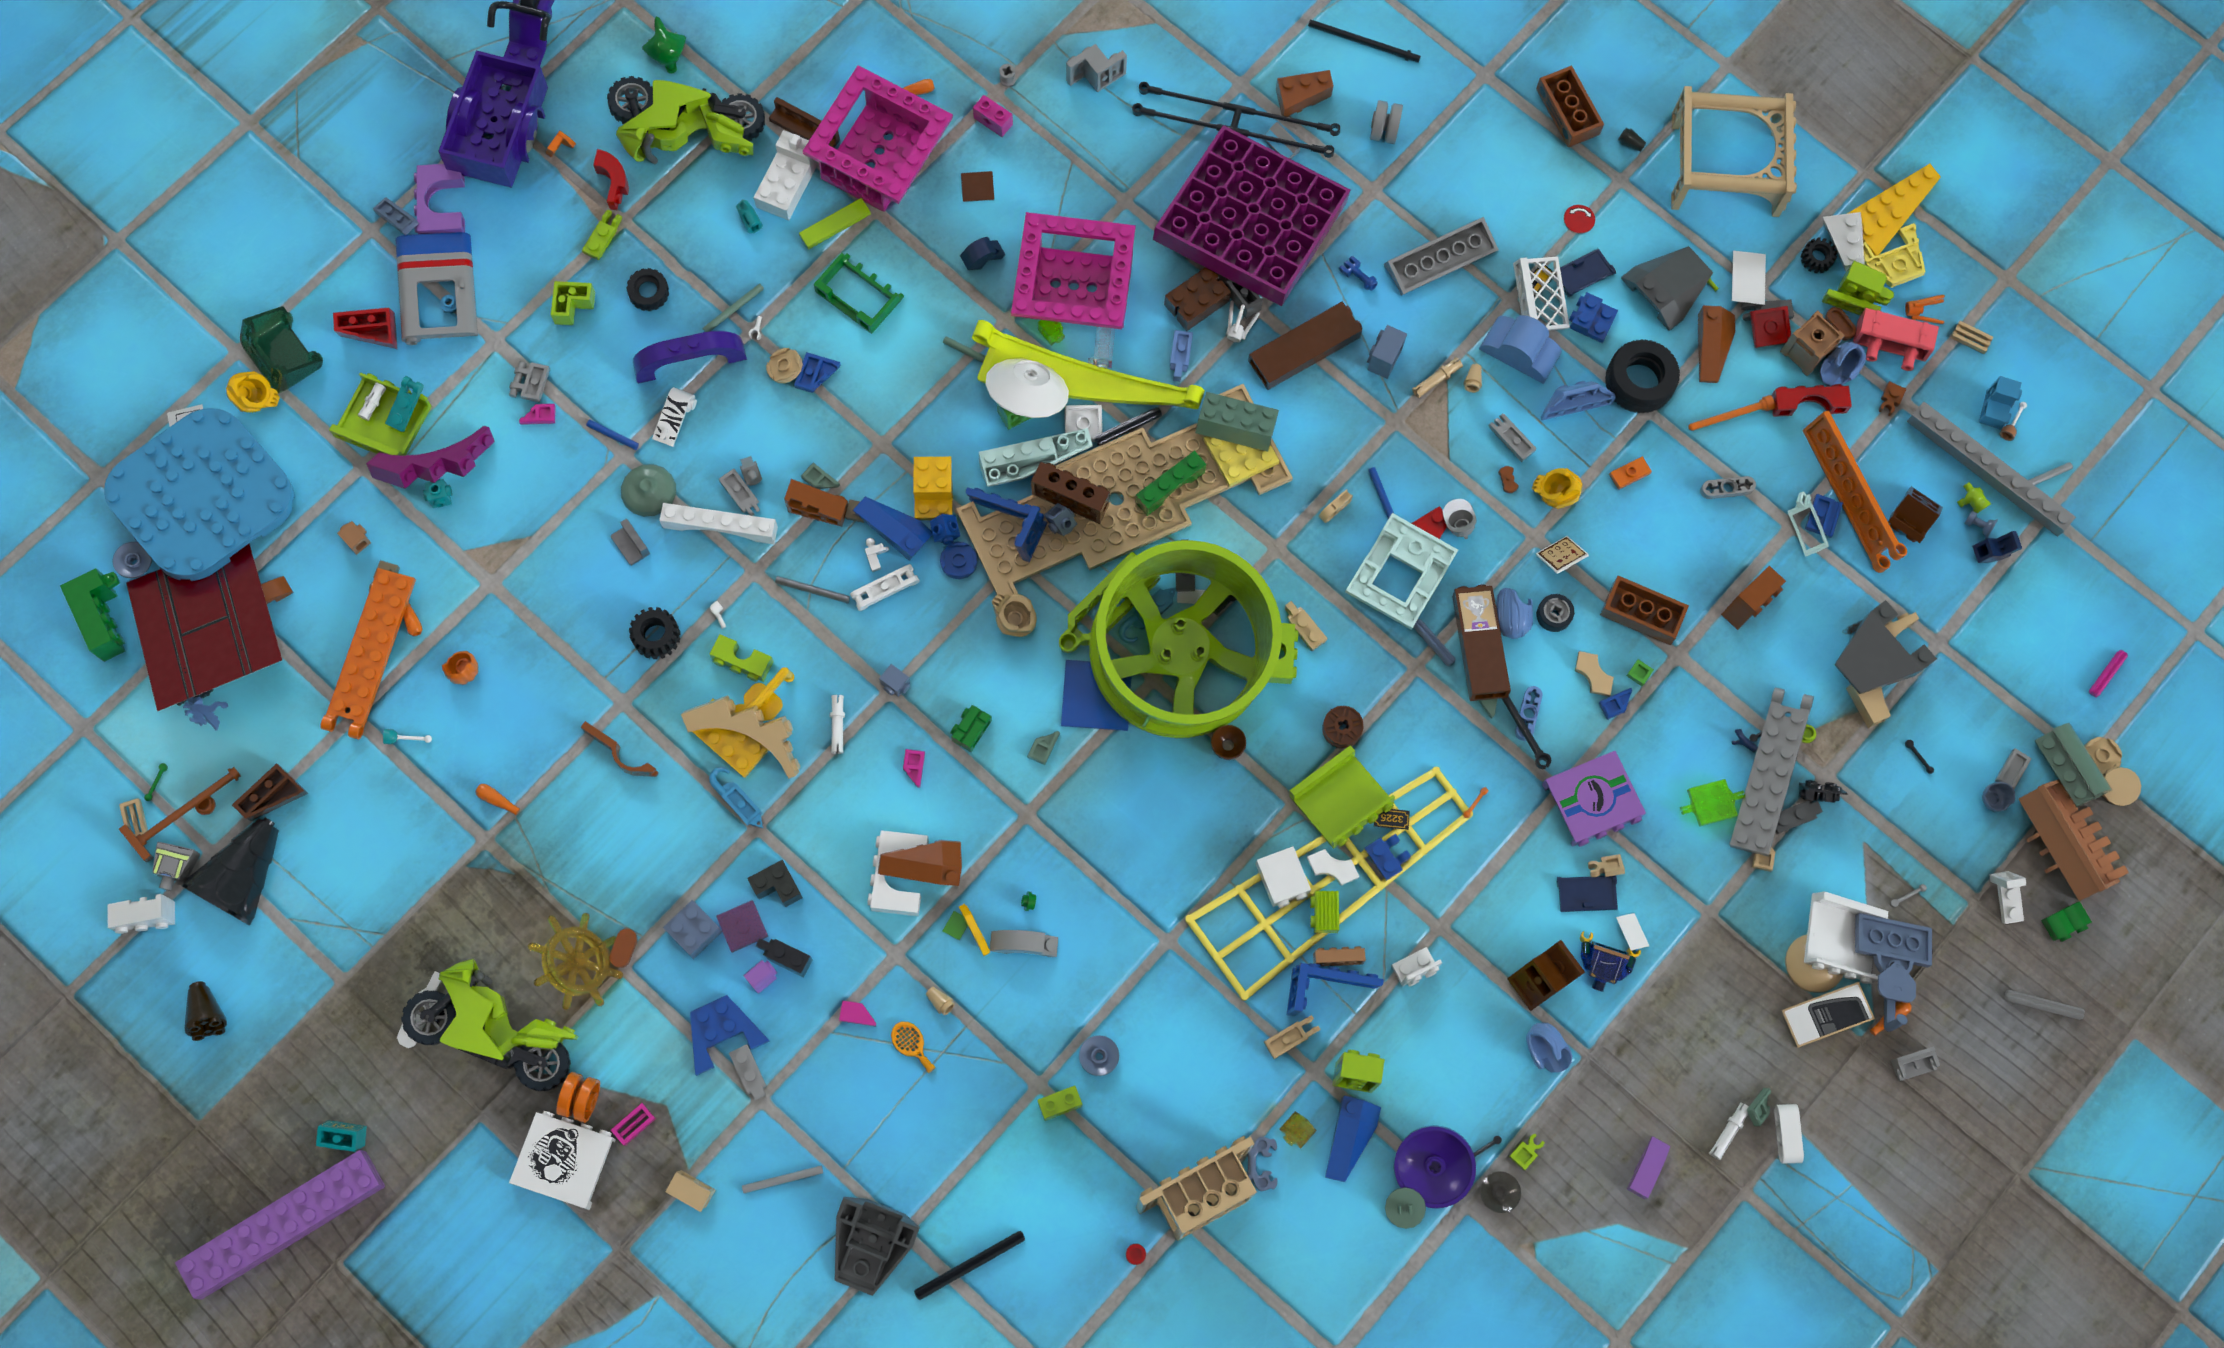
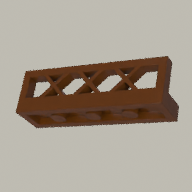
M776 97L774 100L775 109L770 115L769 121L792 134L810 140L821 120ZM838 130L828 144L833 148L840 141Z

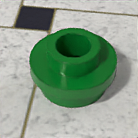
M1028 891L1026 895L1022 896L1021 906H1024L1025 911H1029V909L1034 910L1036 894Z

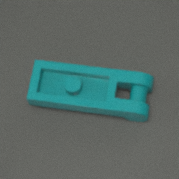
M408 376L403 378L401 388L385 424L401 432L405 431L424 385L422 383H415ZM409 388L412 389V394L408 393Z

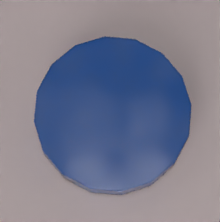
M965 542L951 543L941 553V568L947 576L953 579L967 578L977 568L978 558L976 551Z

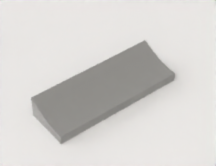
M1484 217L1395 257L1383 265L1393 278L1400 294L1404 295L1499 249Z

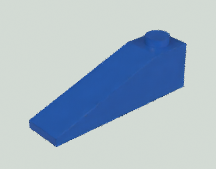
M866 496L852 510L909 561L933 535L932 530L920 520Z

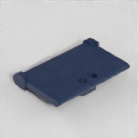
M1599 249L1560 267L1564 292L1568 297L1610 275L1616 274L1613 265L1608 263Z
M1616 875L1609 877H1557L1560 911L1618 910Z

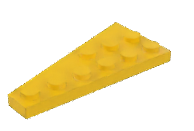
M1931 164L1926 165L1849 212H1861L1863 242L1867 243L1874 256L1879 255L1941 178Z

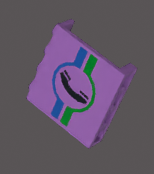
M1616 751L1547 778L1542 783L1545 791L1550 790L1573 838L1571 842L1572 847L1577 844L1579 847L1584 846L1590 842L1589 839L1594 837L1597 840L1607 836L1606 832L1620 831L1625 828L1624 825L1627 823L1634 825L1642 821V817L1646 814Z

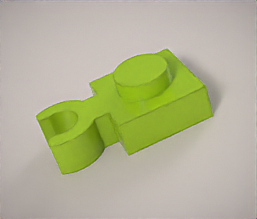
M1536 1134L1529 1137L1528 1145L1525 1142H1521L1509 1156L1523 1171L1538 1156L1534 1151L1542 1148L1545 1144L1544 1141L1540 1142L1539 1145L1534 1144L1533 1139L1537 1136Z

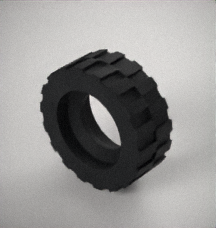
M643 268L631 275L627 281L626 289L628 296L636 308H640L643 311L657 310L668 300L669 287L663 274L659 273L656 269ZM653 282L657 286V292L652 297H643L639 293L641 284Z

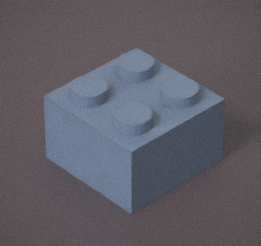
M1389 325L1386 326L1385 330H1380L1376 344L1372 346L1367 360V363H1369L1368 371L1388 379L1403 349L1407 333Z
M693 900L663 927L693 959L723 932Z

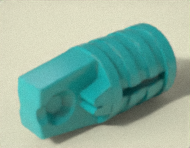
M741 200L736 206L739 216L748 233H755L762 228L763 224L749 202Z

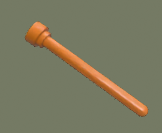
M1768 395L1762 397L1758 403L1691 423L1688 428L1693 431L1760 409L1769 411L1775 409V402L1773 397Z

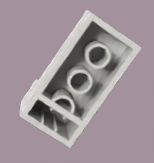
M782 131L775 145L777 153L754 196L756 208L790 220L819 163L803 154V149L809 140L796 134Z

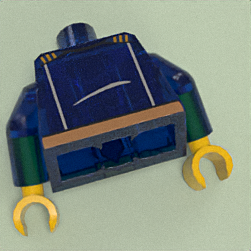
M1584 931L1581 933V960L1588 975L1595 978L1592 986L1593 989L1603 992L1606 982L1616 984L1617 981H1622L1632 973L1636 957L1641 953L1640 949L1634 954L1630 947L1625 952L1594 941L1590 943L1593 933L1590 932L1588 939L1584 937Z

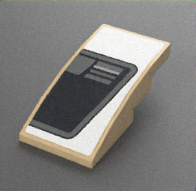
M1859 982L1782 1010L1798 1048L1875 1019Z

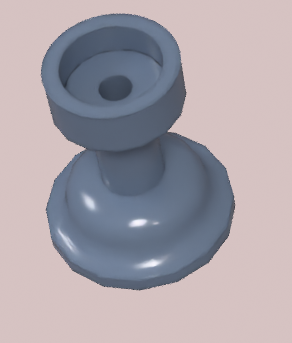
M1971 511L1965 524L1968 526L1974 524L1982 528V533L1985 535V539H1987L1998 519L1985 522L1977 518L1976 512Z

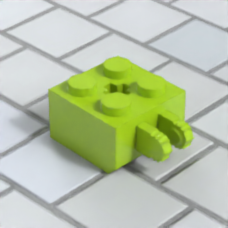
M1853 261L1837 289L1838 292L1872 304L1876 302L1887 306L1894 297L1893 291L1884 287L1887 280L1884 273L1857 261Z

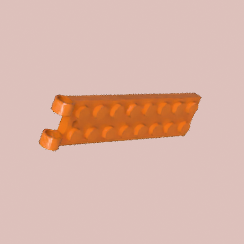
M1825 411L1804 428L1803 432L1839 501L1843 502L1842 507L1867 552L1873 569L1878 573H1882L1890 567V560L1881 553L1888 548L1890 557L1894 560H1900L1907 554V548L1904 544L1898 542L1829 411Z
M381 568L377 569L327 713L322 718L321 729L332 732L335 729L339 716L354 721L348 730L349 737L358 740L362 737L415 585V578ZM347 708H350L349 713H346Z

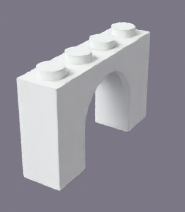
M881 830L880 836L876 838L878 855H874L873 867H876L875 874L871 875L870 886H873V892L868 895V905H871L872 911L919 916L920 893L897 891L891 888L885 881V875L878 874L880 854L900 849H910L921 844L927 845L929 843L927 835Z

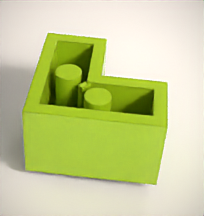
M554 281L551 317L554 324L573 325L575 308L594 309L596 292L592 283Z

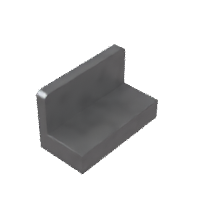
M626 518L620 522L623 528L612 534L611 538L632 566L650 553Z

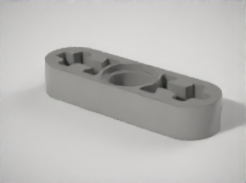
M1749 476L1708 480L1702 485L1700 492L1706 499L1744 496L1753 492L1756 482ZM1746 482V484L1750 485L1749 489H1747L1745 486L1742 485ZM1726 483L1732 485L1733 491H1725L1723 485ZM1708 486H1710V489H1715V490H1713V492L1710 493V491H1709V490H1706V489H1707Z

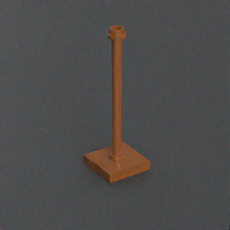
M235 767L229 768L227 775L142 835L138 834L136 836L126 824L119 828V830L145 862H149L154 857L144 846L147 844L146 841L233 779L238 781L241 775Z

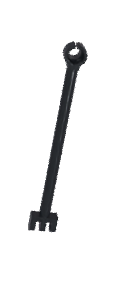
M1510 697L1501 698L1534 752L1536 766L1539 769L1548 768L1552 761L1550 755L1540 749ZM1544 760L1546 765H1541L1539 761Z

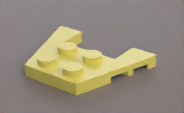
M1915 223L1899 229L1898 233L1906 245L1874 256L1867 243L1863 242L1865 265L1884 273L1887 277L1885 283L1891 288L1924 276L1926 272L1922 252L1919 249V238L1916 235Z

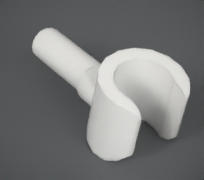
M761 316L757 317L755 327L749 331L751 339L754 333H758L757 340L761 339V333L759 332Z
M715 601L710 606V609L723 629L726 625L719 613L723 610V607L718 601Z

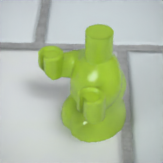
M1970 482L1963 486L1967 491L1965 498L1957 501L1960 507L1970 503L1973 511L1976 513L1991 505V502L1984 496L1983 490L1980 487L1974 488Z

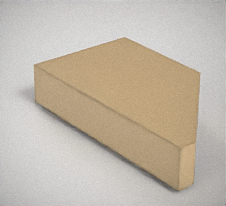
M1771 847L1769 857L1754 853L1752 868L1769 872L1773 871L1774 849Z

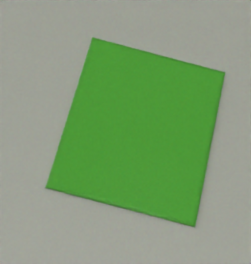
M953 911L942 931L960 940L968 925L961 914Z

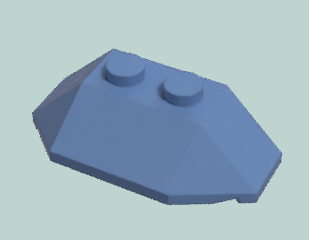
M1580 381L1573 386H1560L1556 389L1544 409L1541 420L1610 405L1616 398L1615 393L1593 381Z

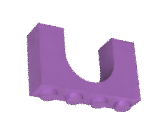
M444 164L417 165V173H414V181L417 184V189H414V197L417 200V205H414V213L419 224L414 228L415 233L465 232V219L461 212L437 213L428 207L430 198L437 191L447 188L465 187V176L460 172L446 169Z

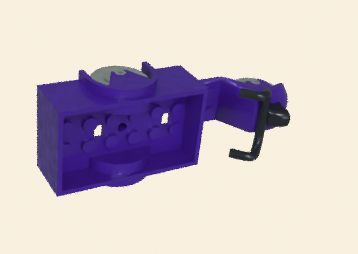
M555 0L496 1L490 5L487 27L491 28L495 25L496 10L509 9V43L503 57L476 50L463 86L457 88L448 107L446 132L438 150L446 169L460 172L463 176L512 188L521 161L529 163L530 159L527 153L532 149L536 139L538 118L545 119V113L541 106L548 86L540 65L546 51L548 26L552 19L551 7ZM502 84L512 86L511 90H502ZM484 133L494 135L490 140L483 138Z

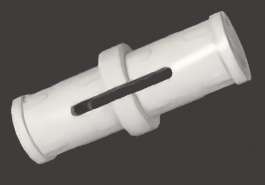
M375 383L369 396H366L364 399L365 403L358 413L359 417L369 421L373 411L380 404V398L386 390L385 386Z

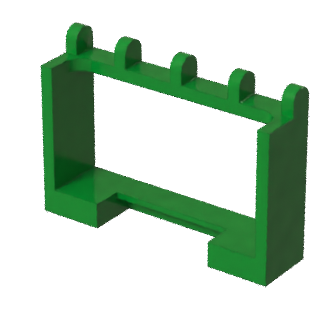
M841 253L814 283L815 292L872 334L904 298V295L902 293L897 294L896 292L893 295L889 292L891 289L890 284L882 287L875 282L877 278L875 273L870 277L860 271L863 268V264L858 263L855 267L848 262L851 256L848 253L845 255ZM843 266H846L889 298L888 302L873 318H870L862 311H856L836 296L833 290L827 286L828 282Z

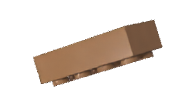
M1361 946L1354 947V949H1349V947H1342V949L1329 948V950L1318 948L1313 953V963L1321 965L1320 967L1363 965L1366 961L1365 948H1361Z

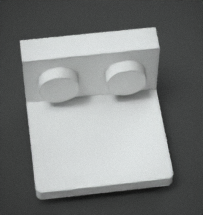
M1425 947L1392 964L1391 967L1402 987L1407 984L1411 987L1420 982L1419 980L1423 976L1429 978L1440 970L1439 966L1442 964V961L1440 959L1435 962L1429 950Z

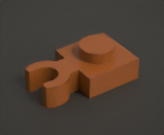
M1889 381L1881 397V400L1885 402L1879 407V412H1882L1884 407H1887L1889 409L1888 416H1891L1895 411V406L1898 407L1900 405L1906 388Z

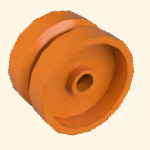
M569 1073L559 1094L556 1108L557 1114L567 1118L573 1114L575 1120L586 1123L593 1113L599 1096L600 1080L591 1077L584 1080L581 1074Z

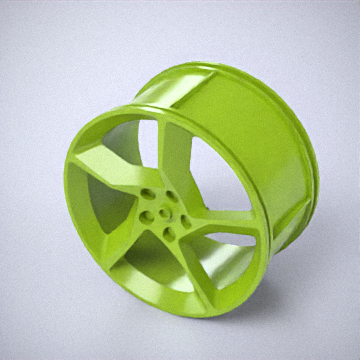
M1180 540L1156 545L1128 561L1116 573L1103 594L1092 624L1089 641V657L1094 679L1109 705L1123 719L1143 731L1169 738H1192L1212 733L1240 716L1271 678L1281 650L1282 626L1276 600L1262 576L1246 560L1232 551L1215 544L1193 540ZM1169 573H1189L1205 577L1211 581L1209 587L1193 606L1167 619L1161 617L1158 607L1144 584L1146 580L1152 577ZM1229 595H1233L1238 600L1251 622L1255 638L1254 657L1225 648L1202 625ZM1123 597H1128L1144 620L1150 653L1111 660L1106 643L1107 626L1118 603ZM1208 661L1218 668L1247 681L1241 693L1227 707L1210 713L1194 715V689ZM1141 673L1177 676L1172 712L1164 711L1145 702L1135 695L1121 679Z

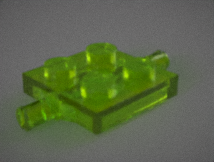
M1726 779L1689 788L1687 792L1690 798V805L1680 807V811H1682V815L1693 812L1699 827L1737 817L1735 800L1745 798L1743 790L1732 793L1728 788Z

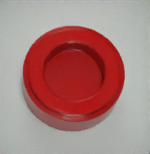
M1132 1244L1126 1250V1259L1132 1265H1139L1146 1258V1251L1140 1244Z

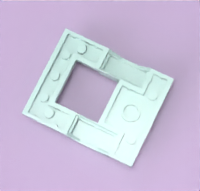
M1392 513L1345 593L1412 630L1457 554L1458 549ZM1389 556L1422 573L1406 602L1373 585L1374 580Z

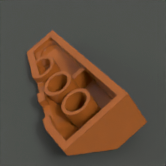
M938 840L927 845L921 844L910 849H900L880 854L878 874L939 885L959 886L962 869L961 842Z

